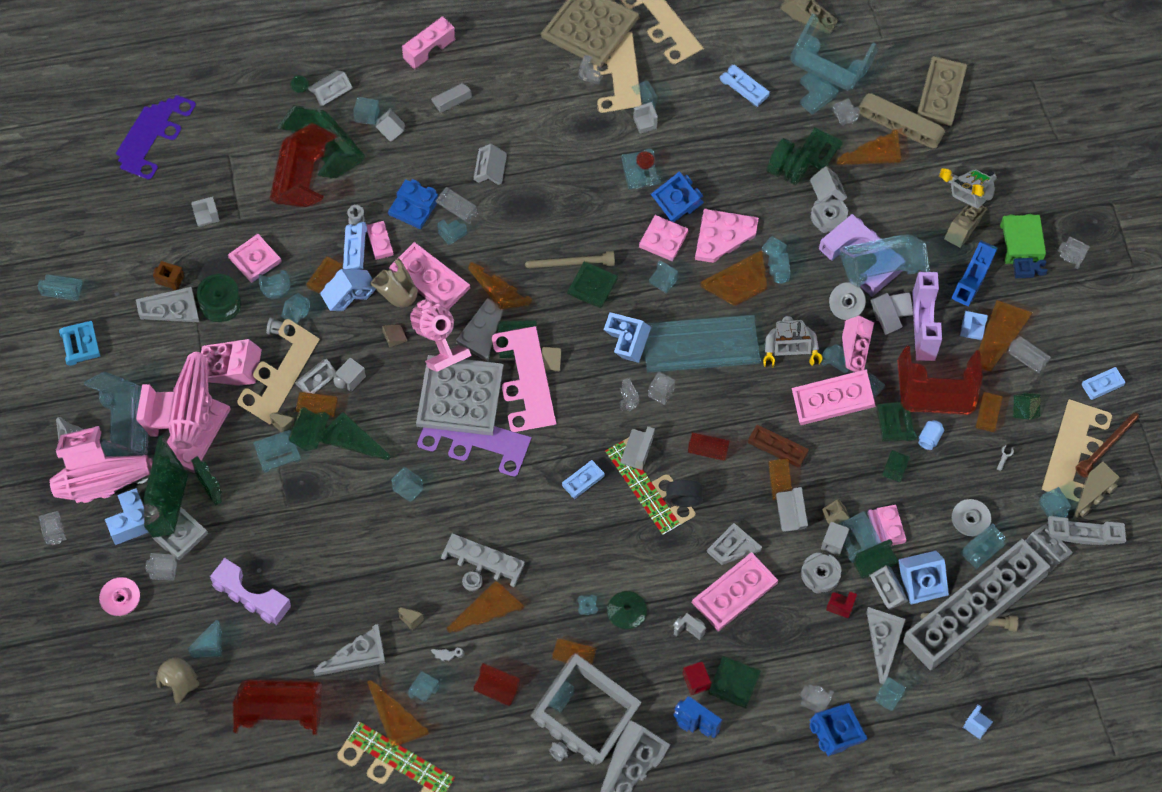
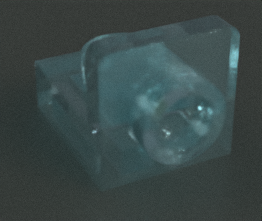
M771 236L762 247V251L771 258L782 261L786 254L787 245Z
M836 344L824 350L821 362L823 366L831 364L843 373L849 371L846 368L844 348Z

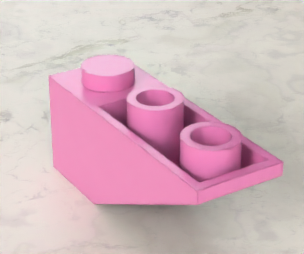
M861 316L846 320L842 335L846 368L854 372L862 371L865 368L874 322Z

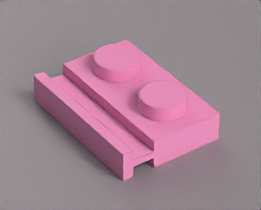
M896 505L868 510L869 520L878 548L906 543L905 533Z

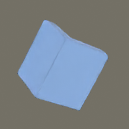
M965 311L960 336L982 340L988 316Z
M978 705L967 719L963 728L981 739L993 721L979 712L982 707Z

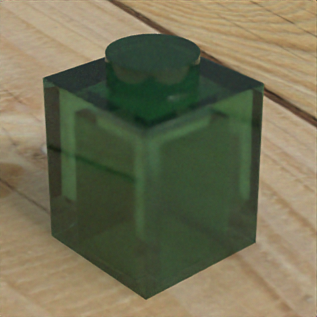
M891 450L882 476L901 483L910 457Z

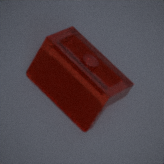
M692 432L688 453L725 461L730 441Z
M482 663L479 669L480 676L473 690L510 706L520 686V679Z

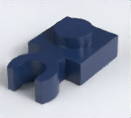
M1014 258L1015 278H1034L1035 273L1040 276L1046 275L1047 269L1040 268V266L1046 265V260H1039L1037 263H1033V258Z

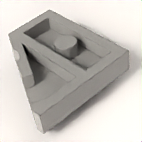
M733 523L707 549V553L723 565L744 558L751 552L753 554L758 553L762 550V546Z

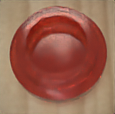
M647 151L640 152L636 158V163L641 169L651 168L655 161L654 156Z

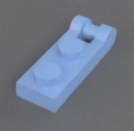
M732 65L727 73H723L720 76L724 84L731 86L757 107L769 96L770 92L735 65Z
M360 222L355 226L353 224L346 225L343 269L363 270L365 233L367 232L365 222Z

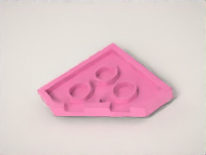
M704 209L695 260L714 263L724 254H729L740 247L745 241L755 238L758 218Z

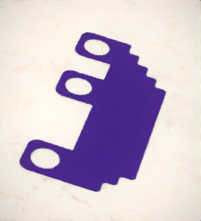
M176 95L174 99L168 98L166 102L160 101L158 105L152 104L150 108L144 107L116 152V155L120 156L118 161L122 163L120 169L145 179H151L158 167L156 164L144 160L145 155L158 135L169 140H174L177 137L181 126L169 122L167 119L172 111L189 116L196 105L195 102ZM187 102L191 108L187 112H182L179 109V105ZM173 126L176 128V133L168 136L164 132L165 128ZM150 165L153 170L150 174L144 175L141 173L142 166Z

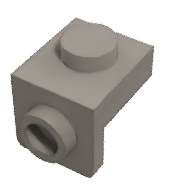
M688 613L683 618L680 616L673 625L675 627L674 635L676 636L683 629H686L699 640L705 635L706 627L704 623L698 618L694 619Z

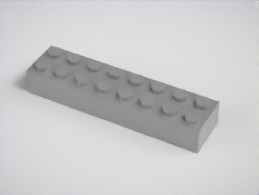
M1021 539L905 633L903 643L932 671L1046 578L1050 566Z

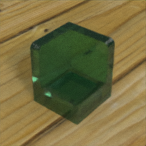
M1027 392L1015 394L1013 417L1026 420L1039 418L1041 395Z

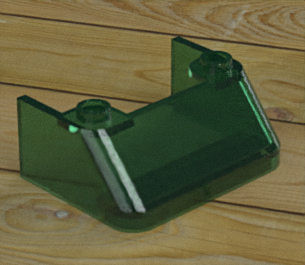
M293 105L277 126L278 129L291 131L293 138L297 141L308 142L321 157L325 164L317 173L319 177L338 178L359 165L365 158L364 153L333 117L322 109Z

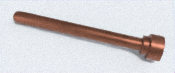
M1137 412L1132 413L1088 460L1080 461L1075 467L1077 473L1086 478L1093 470V465L1139 418V414Z

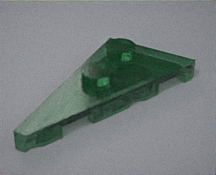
M344 412L317 437L319 442L387 461L391 458L389 453Z

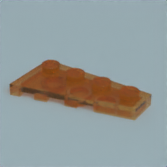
M997 300L973 366L991 372L1030 319L1033 312Z

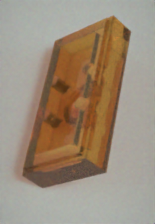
M326 256L307 282V288L320 294L325 285L343 268L342 264Z
M299 392L296 412L334 417L338 397Z
M983 392L975 428L995 432L1003 396Z
M788 459L768 461L772 500H777V493L792 491Z
M557 638L552 659L567 663L571 656L577 654L592 665L596 648Z

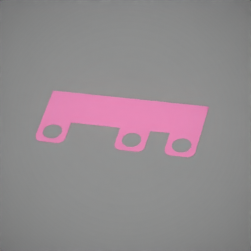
M536 326L494 334L492 342L496 352L514 350L520 379L503 383L504 399L506 401H513L524 398L526 411L509 414L510 430L518 432L555 425L556 420ZM498 337H506L508 345L504 348L498 347L496 344ZM510 385H515L518 388V394L514 397H510L506 393V389ZM516 416H522L525 420L524 425L520 428L515 427L512 423L513 418Z

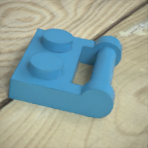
M92 321L64 327L59 330L60 337L63 338L67 365L71 366L80 361L100 357ZM72 334H75L79 353L76 354L73 352L70 336Z

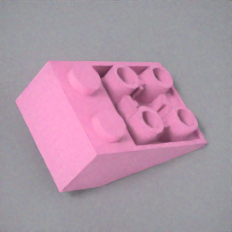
M249 339L202 346L201 353L207 358L208 382L239 386L254 384L256 379L253 373L259 364L262 349Z

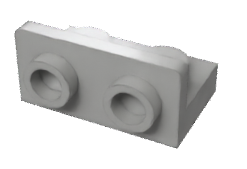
M1046 524L1033 531L1025 540L1050 566L1049 572L1053 571L1059 563L1069 558L1073 553L1061 540L1049 536V527Z

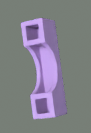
M226 558L223 559L210 576L213 583L212 586L219 592L225 591L229 594L230 599L237 603L238 601L245 604L244 607L252 613H259L260 617L267 623L272 622L277 625L291 607L289 599L274 589L263 594H253L246 591L241 585L243 578L241 568Z

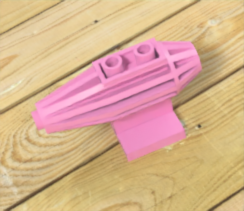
M427 299L418 302L417 307L413 308L410 315L412 327L418 335L435 341L440 352L439 355L425 361L427 367L438 372L470 357L471 353L468 348L458 345L450 349L445 338L450 335L454 327V319L450 311L440 306L439 303L428 301Z
M200 352L189 354L173 392H155L150 384L142 385L136 420L150 436H158L159 429L168 428L172 444L180 449H189L194 445L202 431H205L206 424L209 422V406L212 405V397L208 390L207 358Z
M99 426L60 436L56 453L58 458L63 457L66 468L50 478L51 491L56 498L76 500V503H87L99 497L108 498L115 494L116 490L150 475L152 470H154L153 460L148 458L147 455L105 457L99 440L101 436Z

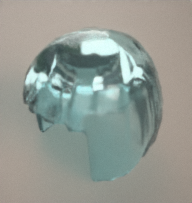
M280 270L281 274L271 277L259 275L260 289L269 299H281L288 294L290 278L286 270Z

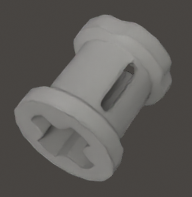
M359 205L350 206L347 210L349 224L355 226L360 222H365L363 208Z
M270 318L267 324V334H279L278 331L283 322ZM286 325L284 333L288 335L289 325Z

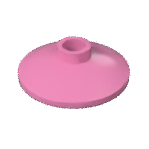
M112 579L101 589L99 596L100 604L111 615H126L132 612L139 603V588L130 579ZM124 597L123 601L118 602V598Z

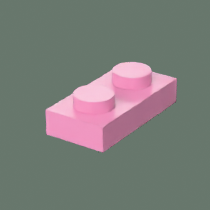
M384 221L367 225V233L375 260L393 256Z

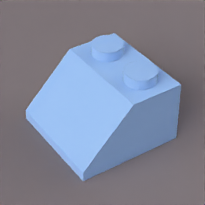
M937 551L899 559L901 579L910 604L949 595L945 561Z

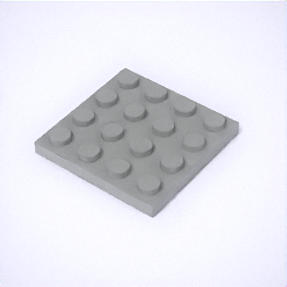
M428 355L427 360L435 356ZM463 359L438 372L429 369L426 364L416 427L493 436L503 364Z

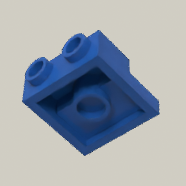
M680 171L651 193L652 197L673 223L688 212L690 214L704 203L701 200L703 197L702 193L698 188L693 189L691 187V184H693L687 174L683 176Z
M405 179L397 192L396 200L388 210V214L421 229L438 203V194L432 187L424 188L414 179L411 181Z
M689 696L685 701H679L675 707L676 712L674 714L679 727L692 733L699 727L701 733L715 739L720 731L722 719Z
M849 703L818 712L810 719V729L813 733L817 734L820 740L819 747L828 756L843 752L848 747L864 743L867 740Z

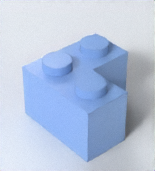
M341 269L325 285L320 294L330 311H344L354 299L367 300L376 289L370 283L373 279L367 270Z
M610 312L604 331L613 337L619 338L614 353L623 359L639 363L651 327L642 320Z
M137 489L119 494L118 498L124 512L105 519L115 545L152 531Z

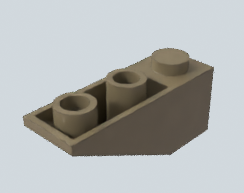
M784 0L780 7L793 19L828 34L832 32L838 21L814 0Z
M967 204L952 221L944 239L961 248L988 208L981 205L977 209Z
M1101 462L1088 474L1073 516L1074 520L1080 515L1084 517L1091 510L1090 507L1093 504L1097 506L1104 499V495L1107 492L1111 494L1118 487L1117 482L1120 477L1104 462Z

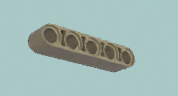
M866 94L858 108V112L862 116L930 148H936L945 134L942 126L874 94Z

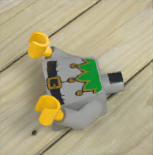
M942 168L939 175L944 181L951 183L952 196L977 209L985 201L993 198L995 192L994 181L997 179L993 171L984 174L978 170H972L964 175L956 176L952 174L951 170Z

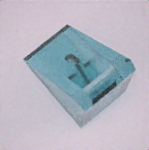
M216 620L188 648L193 658L222 656V628L219 621Z

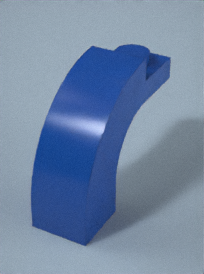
M982 240L979 242L971 262L959 281L951 299L969 307L990 268L998 249L997 247Z

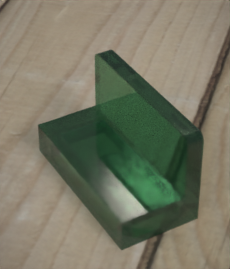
M302 407L293 426L289 441L304 451L317 449L330 415L325 412L315 414Z
M891 539L855 555L853 564L862 579L869 577L884 566L892 567L898 563L891 549L893 543Z

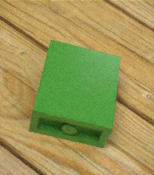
M1040 215L1003 216L1000 227L1004 231L1006 245L1005 264H1013L1014 258H1033V263L1043 260L1046 251Z

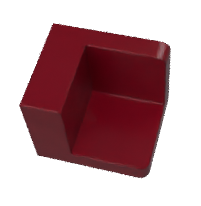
M833 592L826 611L849 619L857 594L849 592L848 597Z
M703 662L683 667V677L691 696L710 690L711 681Z

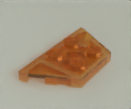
M759 251L701 281L700 286L734 306L763 292L767 288L763 252Z

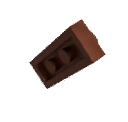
M759 425L755 426L748 439L749 444L799 468L809 449Z

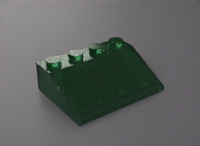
M160 436L158 439L144 495V527L153 538L175 534L188 478L187 471L163 436Z

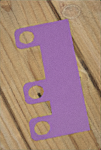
M494 426L493 436L423 427L417 445L419 448L434 451L441 436L453 439L448 454L450 457L465 461L468 458L472 445L504 455L499 471L510 476H516L532 437ZM425 436H432L435 439V443L427 447L423 445L422 440ZM456 446H464L466 453L463 456H456L454 454ZM509 460L516 463V469L512 472L504 469L505 462Z

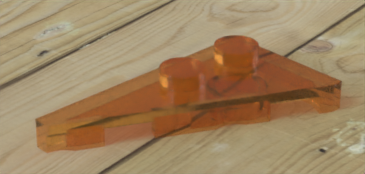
M894 129L884 137L880 136L874 141H869L859 146L857 150L851 153L843 154L837 158V165L900 163L901 153L898 130Z
M470 262L468 269L500 310L531 304V297H522L516 293L517 288L507 284V282L496 275L490 277L483 272V267Z
M495 581L447 627V631L449 633L464 630V627L473 624L479 625L491 621L493 618L503 617L506 613L515 610L521 611L524 605L501 584Z
M371 680L367 681L391 748L429 734L426 727L419 724L399 703L390 698L380 686Z

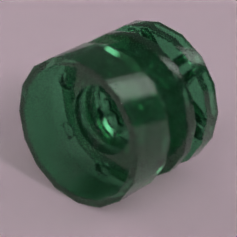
M782 138L770 158L767 173L780 177L785 172L784 181L787 182L791 179L790 183L797 185L809 167L812 151L809 149L804 151V147L800 146L794 152L795 143Z

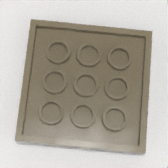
M567 0L543 30L541 38L602 67L639 19V14L612 0Z

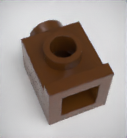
M161 261L159 266L155 267L153 277L156 284L172 288L175 291L179 289L184 273L182 267Z

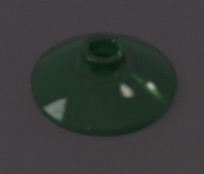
M623 591L615 594L610 599L607 606V614L615 626L621 629H633L641 625L645 620L647 606L644 599L637 593ZM629 605L631 609L625 610L624 606Z

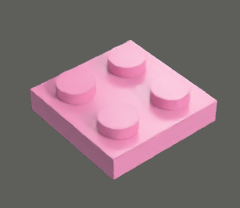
M655 215L639 247L673 261L688 234V228Z
M259 234L228 254L229 259L251 283L281 263V258Z

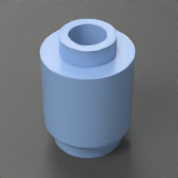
M936 420L928 421L919 436V445L927 450H932L933 447H936L944 432L942 424Z

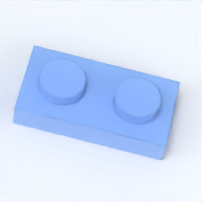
M1114 367L1083 381L1082 386L1090 399L1093 400L1124 386L1126 382L1117 368Z
M591 460L563 481L562 486L576 499L601 480L605 473Z

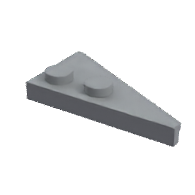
M868 607L866 613L879 682L885 685L905 619Z
M378 624L374 625L363 636L357 637L353 643H349L340 649L331 659L319 664L314 669V675L319 676L385 663Z

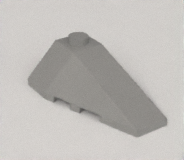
M629 720L618 739L601 792H631L632 787L639 780L642 781L646 777L645 774L652 767H656L661 762L670 744L644 727Z

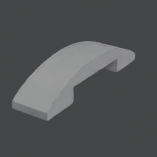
M1048 517L1049 536L1058 540L1093 545L1126 542L1125 523L1105 522L1104 524L1070 522L1068 518Z

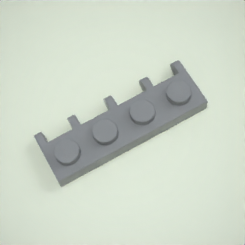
M453 533L441 556L443 560H446L448 555L458 558V566H462L464 561L476 565V572L479 574L482 568L496 573L494 580L497 581L500 575L512 579L510 584L512 587H515L525 565V561Z

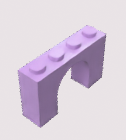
M853 214L821 239L819 250L831 261L853 246L865 247L875 255L877 262L861 276L859 286L871 297L904 269L905 261L900 254H896L888 243L879 239L873 230H869L862 220L856 218Z
M918 272L913 289L916 360L935 361L942 342L941 323H934V305L939 290L938 272Z

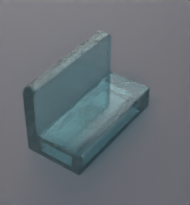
M47 274L45 280H39L37 287L42 296L78 301L83 281L81 279Z

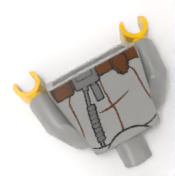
M790 316L784 317L782 321L776 323V328L772 329L766 336L765 353H767V356L763 360L764 367H766L767 360H771L772 368L774 367L775 359L772 356L773 353L775 356L811 354L812 351L809 363L813 366V358H817L820 364L822 355L817 352L819 347L816 333L806 327L802 320L793 321V318Z

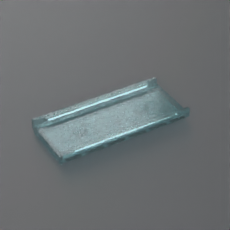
M755 316L646 323L651 327L644 346L647 373L760 364L761 358L754 321Z

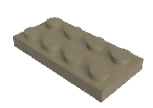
M932 56L917 115L932 122L952 126L967 64Z

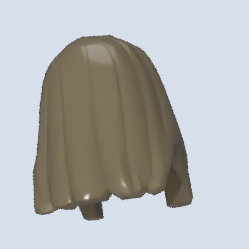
M398 258L395 261V264L398 266L396 272H392L390 269L388 271L382 270L370 283L392 305L404 308L414 303L418 290L403 262Z
M179 657L164 661L158 670L156 677L158 688H161L163 685L171 687L175 703H180L187 693L199 686L198 676L194 669Z

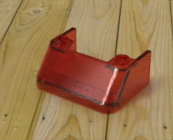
M311 123L283 140L270 193V200L272 202L307 208L323 200L324 196L309 189L315 160L323 157L326 151L325 144L335 139L336 135Z
M910 346L904 348L897 359L901 404L904 409L913 412L968 415L973 413L977 407L983 379L980 350H976L967 362V369L963 373V380L928 378L927 370L923 365L911 363Z
M284 680L242 681L233 700V733H238L240 725L244 728H251L259 720H297L305 729H312V735H317L321 717L322 683L317 681Z

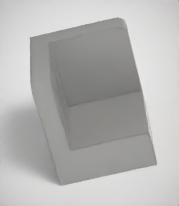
M651 102L634 108V121L639 133L657 129L658 117Z
M391 109L377 119L376 128L389 141L394 140L400 135L405 127V123Z
M213 197L191 203L198 227L219 222Z
M349 358L336 371V376L347 384V389L352 392L366 377L365 368L352 358Z
M830 522L821 550L840 556L849 528Z

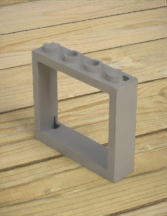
M574 654L565 664L530 716L534 718L538 726H545L551 731L550 734L554 738L565 741L569 749L584 755L585 761L597 765L603 761L641 702L579 655ZM572 669L627 708V711L599 752L544 712Z

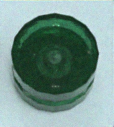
M213 274L204 278L198 285V302L201 312L207 319L212 322L221 323L231 320L238 314L242 303L238 286L233 278L225 274Z

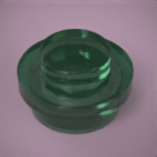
M295 76L291 81V89L294 92L302 93L309 87L308 80L304 76Z

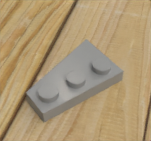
M192 287L136 299L140 319L199 322Z
M487 298L456 339V344L468 348L470 352L488 362L490 350L493 346L492 336L498 330L503 307Z

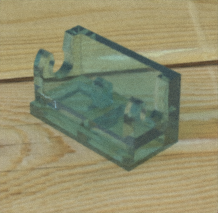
M992 523L964 547L961 555L977 570L1005 546L1003 541L1006 538Z

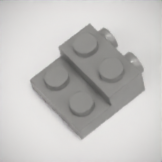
M180 506L176 510L170 511L167 518L163 522L156 524L151 532L152 538L178 560L185 556L208 534L207 530Z

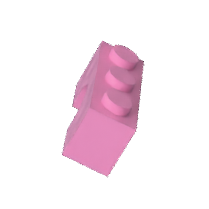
M442 16L402 46L403 59L416 69L428 60V54L434 46L437 45L443 49L455 40L454 27Z

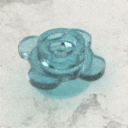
M581 595L578 597V612L581 615L597 613V597L595 595L590 597Z

